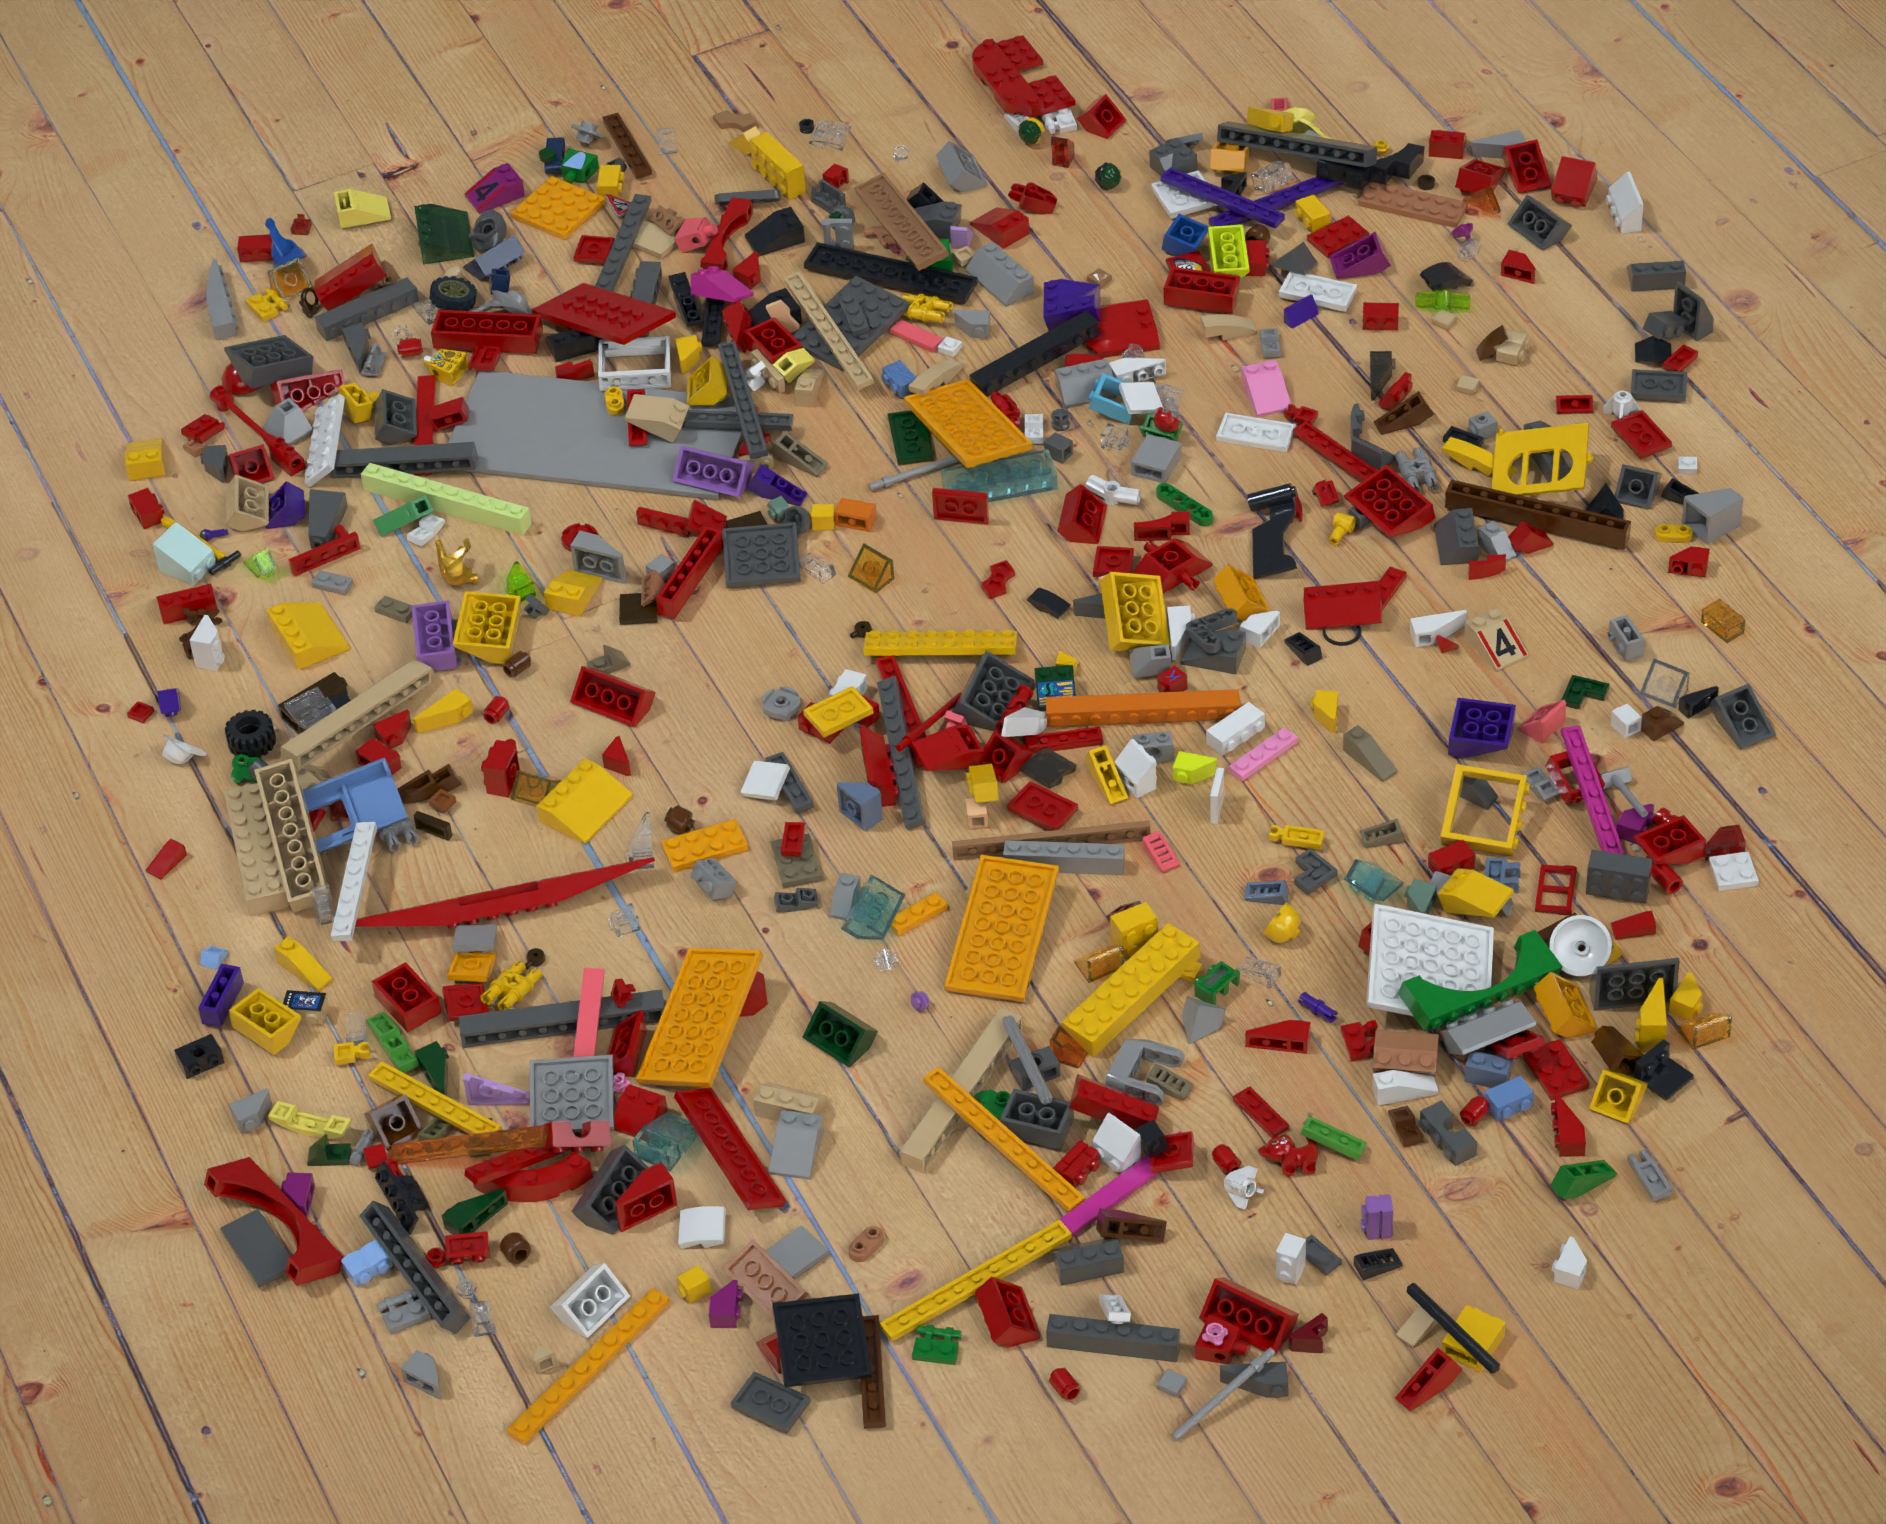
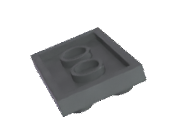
M1632 369L1631 395L1634 399L1686 402L1687 372Z
M754 1371L731 1401V1408L788 1434L811 1401L809 1396L790 1387L784 1388L783 1384Z

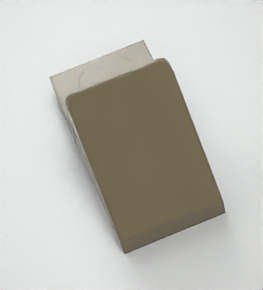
M603 645L604 656L587 662L588 667H593L608 674L630 666V662L622 651L607 645Z

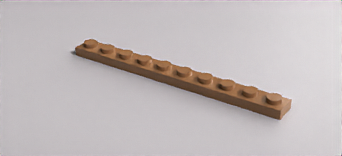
M1150 821L952 841L954 861L980 858L981 855L1001 856L1004 853L1005 840L1099 844L1142 841L1143 837L1151 834Z

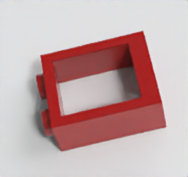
M1567 751L1551 755L1545 766L1566 805L1570 803L1577 804L1583 800L1580 789L1572 791L1560 770L1572 766ZM1594 764L1595 770L1597 772L1603 790L1605 782L1603 781L1599 771L1597 770Z

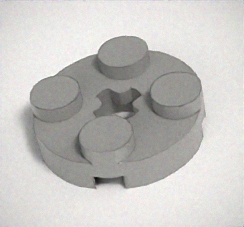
M780 687V690L775 691L773 688L767 691L762 698L764 714L781 721L790 720L791 716H794L801 707L797 691L789 687Z

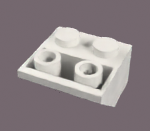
M1134 739L1130 740L1114 764L1123 785L1138 799L1156 789L1157 763L1155 758L1150 756L1141 744H1138Z

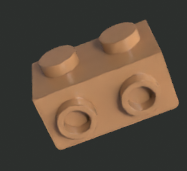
M659 205L650 220L668 234L673 235L678 228H681L685 218L680 215L677 217V212L670 207L665 209Z

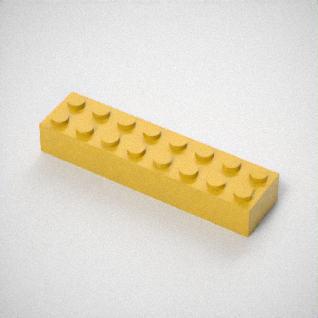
M1167 923L1061 1022L1062 1038L1094 1058L1185 972L1186 967L1192 962L1195 963L1200 958L1199 942L1170 923Z

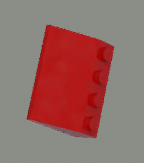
M371 243L315 280L314 291L319 302L327 311L345 304L387 276L374 245Z
M1387 464L1343 495L1349 503L1357 508L1358 511L1389 538L1422 529L1436 519L1433 504Z

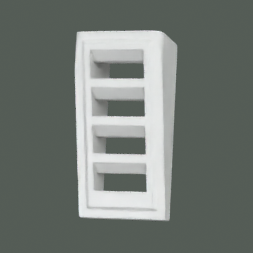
M1010 113L1004 114L1005 119L1019 135L1020 123L1029 117L1017 113L1015 115Z

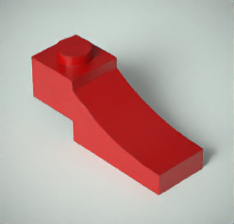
M1190 511L1171 512L1170 515L1160 519L1134 522V541L1171 540V535H1190Z

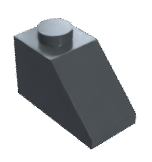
M226 445L204 446V452L200 456L201 464H204L207 473L220 482L225 483L229 461Z
M1464 776L1460 797L1488 810L1498 799L1496 792L1487 780Z

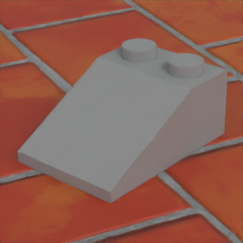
M579 531L570 545L574 571L626 584L623 555L598 535Z
M781 1110L776 1127L769 1174L810 1180L824 1134L822 1115Z

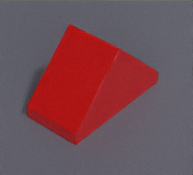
M617 736L602 754L604 768L625 776H631L628 757L620 736Z

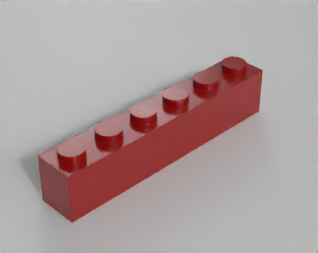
M705 526L656 597L659 615L673 619L677 617L723 549L722 530Z

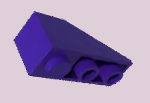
M762 464L747 486V489L762 498L772 500L782 496L787 504L800 506L808 494Z

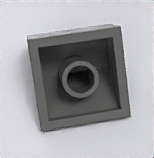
M1622 464L1615 492L1616 499L1619 502L1650 509L1658 492L1662 474Z

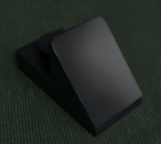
M1240 172L1221 178V188L1241 196L1247 187V172Z

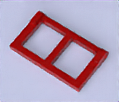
M1541 864L1535 912L1571 915L1577 873L1576 866ZM1545 872L1570 874L1569 887L1544 885ZM1543 892L1568 894L1566 906L1541 905Z

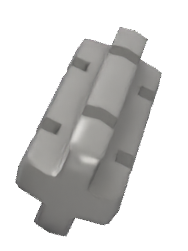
M369 1129L364 1131L354 1152L350 1156V1164L355 1166L360 1164L365 1155L363 1148L369 1147L374 1139L375 1133Z

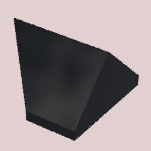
M1605 483L1587 506L1586 511L1624 519V509L1607 483Z

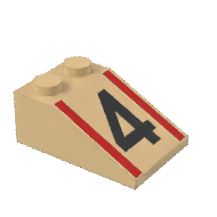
M1498 607L1465 621L1464 638L1496 672L1529 658L1527 650L1509 619Z

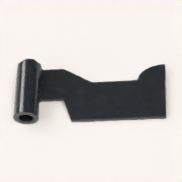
M1291 483L1247 494L1248 504L1252 512L1270 508V520L1252 529L1254 579L1297 569L1294 558L1290 555H1284V533L1296 516L1295 497L1298 496L1296 486H1292Z

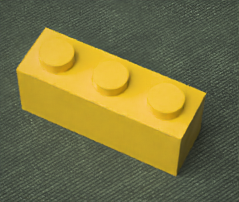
M993 765L969 766V773H966V781L970 797H974L975 803L999 800Z

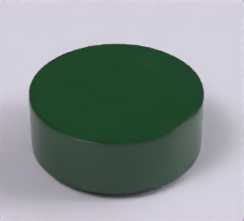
M553 148L541 149L539 151L540 161L544 163L553 162L556 159V151Z

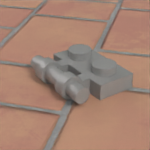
M409 1289L404 1290L400 1295L392 1298L389 1296L384 1298V1301L377 1303L379 1312L388 1309V1312L383 1313L382 1317L390 1335L431 1319L430 1313L421 1299L413 1300V1298L418 1297L413 1289L410 1291ZM406 1302V1305L395 1308V1305Z

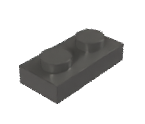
M1198 133L1178 137V139L1184 144L1189 143V146H1194L1203 140V135Z

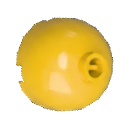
M1286 902L1263 932L1264 936L1276 943H1285L1290 938L1295 940L1301 932L1298 929L1301 923L1300 915Z

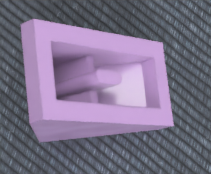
M951 226V248L970 247L974 231L969 228Z

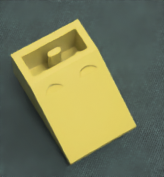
M354 189L334 192L341 228L391 220L388 201L385 196Z

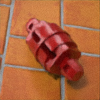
M998 391L992 392V403L1019 429L1021 425L1019 420L1021 412L1015 401L1007 394L1001 395Z

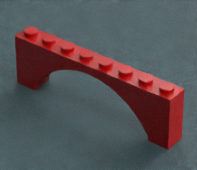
M250 1157L207 1169L204 1186L214 1197L221 1196L251 1203L270 1212L287 1226L294 1237L297 1250L293 1256L288 1258L285 1274L296 1286L340 1272L341 1260L343 1259L341 1253L337 1251L317 1227L307 1219Z

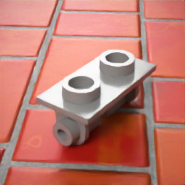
M375 343L370 347L371 351L367 355L361 375H379L386 352H381L380 345Z

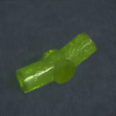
M1436 290V292H1417L1415 303L1417 308L1469 310L1471 298L1470 294Z

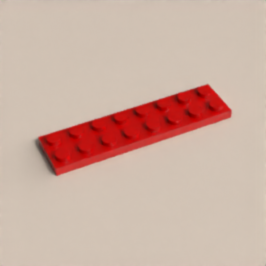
M702 1088L676 1091L674 1099L747 1210L783 1207L786 1202L785 1197L713 1089Z

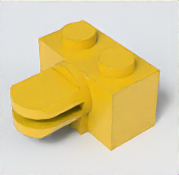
M356 383L340 386L339 393L345 397L343 411L354 424L369 421L371 410L374 409V403L380 393L376 391L366 393Z

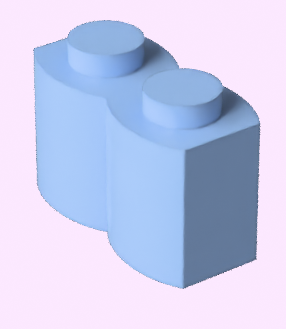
M377 1240L366 1244L360 1250L346 1255L341 1260L343 1270L355 1286L368 1283L374 1276L386 1273L393 1266L392 1260Z

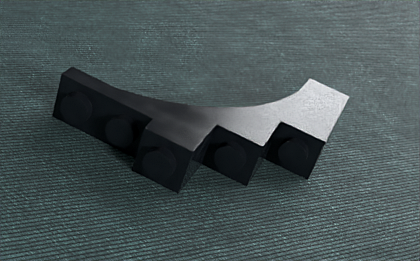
M1408 143L1399 152L1377 159L1376 164L1369 167L1319 159L1317 161L1316 177L1346 183V187L1363 190L1369 181L1386 185L1392 176L1410 179L1424 162L1425 146Z

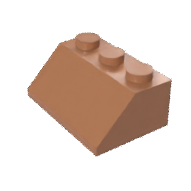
M1376 1030L1373 1072L1396 1070L1436 1076L1439 1034Z

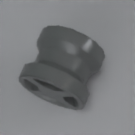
M1056 409L1051 413L1052 428L1055 431H1066L1070 427L1069 412L1067 410Z

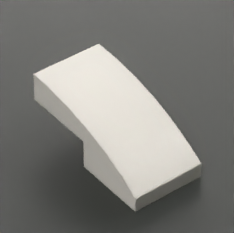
M1025 414V436L1032 444H1043V414Z
M433 514L427 515L419 520L418 528L407 534V540L422 547L439 532L445 524V520Z

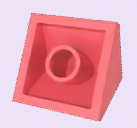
M1560 700L1541 706L1518 727V730L1543 743L1565 722L1566 701Z

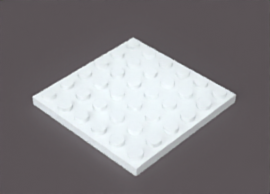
M1374 904L1366 1007L1413 1016L1398 995V991L1403 981L1418 975L1432 984L1453 990L1476 991L1490 988L1494 928ZM1483 1008L1475 1011L1474 1013H1476V1015L1482 1014ZM1466 1015L1459 1017L1456 1021L1458 1023L1465 1021L1464 1017Z

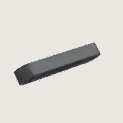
M760 190L719 193L714 195L715 205H727L732 197L750 199L752 203L777 202L781 200V191Z

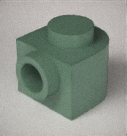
M782 496L768 502L767 507L769 508L768 514L770 518L776 522L785 519V511L789 505Z

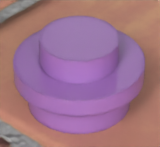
M922 991L914 992L911 995V1005L920 1012L926 1010L930 1003L927 994Z

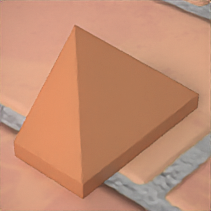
M654 569L642 579L641 605L643 607L656 601V597L665 586L664 581Z

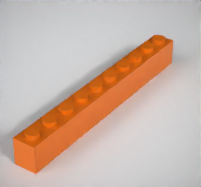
M1239 689L1046 697L1047 727L1222 720L1240 708Z

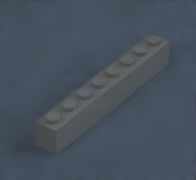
M474 442L337 450L332 474L334 478L361 477V473L369 463L408 474L475 470L478 454Z
M372 1201L359 1215L440 1327L457 1334L471 1317L390 1208Z

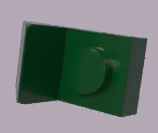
M325 1134L309 1147L307 1165H350L351 1144H329L328 1135Z

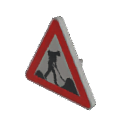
M605 194V198L615 216L622 217L626 215L631 202Z

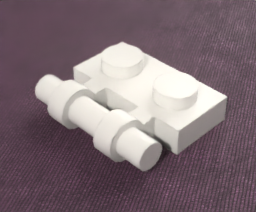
M1070 107L1041 115L1042 120L1045 122L1046 130L1051 134L1055 133L1056 130H1060V133L1077 131V124Z

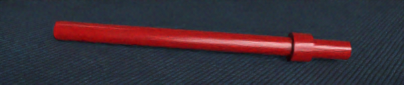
M961 692L912 733H907L902 741L896 745V750L901 752L907 746H911L921 734L943 717L947 711L955 707Z

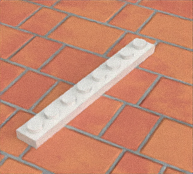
M376 822L356 823L332 927V942L352 941L376 835Z

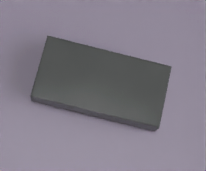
M1312 1234L1306 1238V1259L1324 1275H1328L1342 1264V1259Z

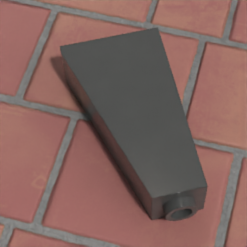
M310 489L308 536L311 549L333 541L336 535L334 528L340 525L348 507L344 492Z

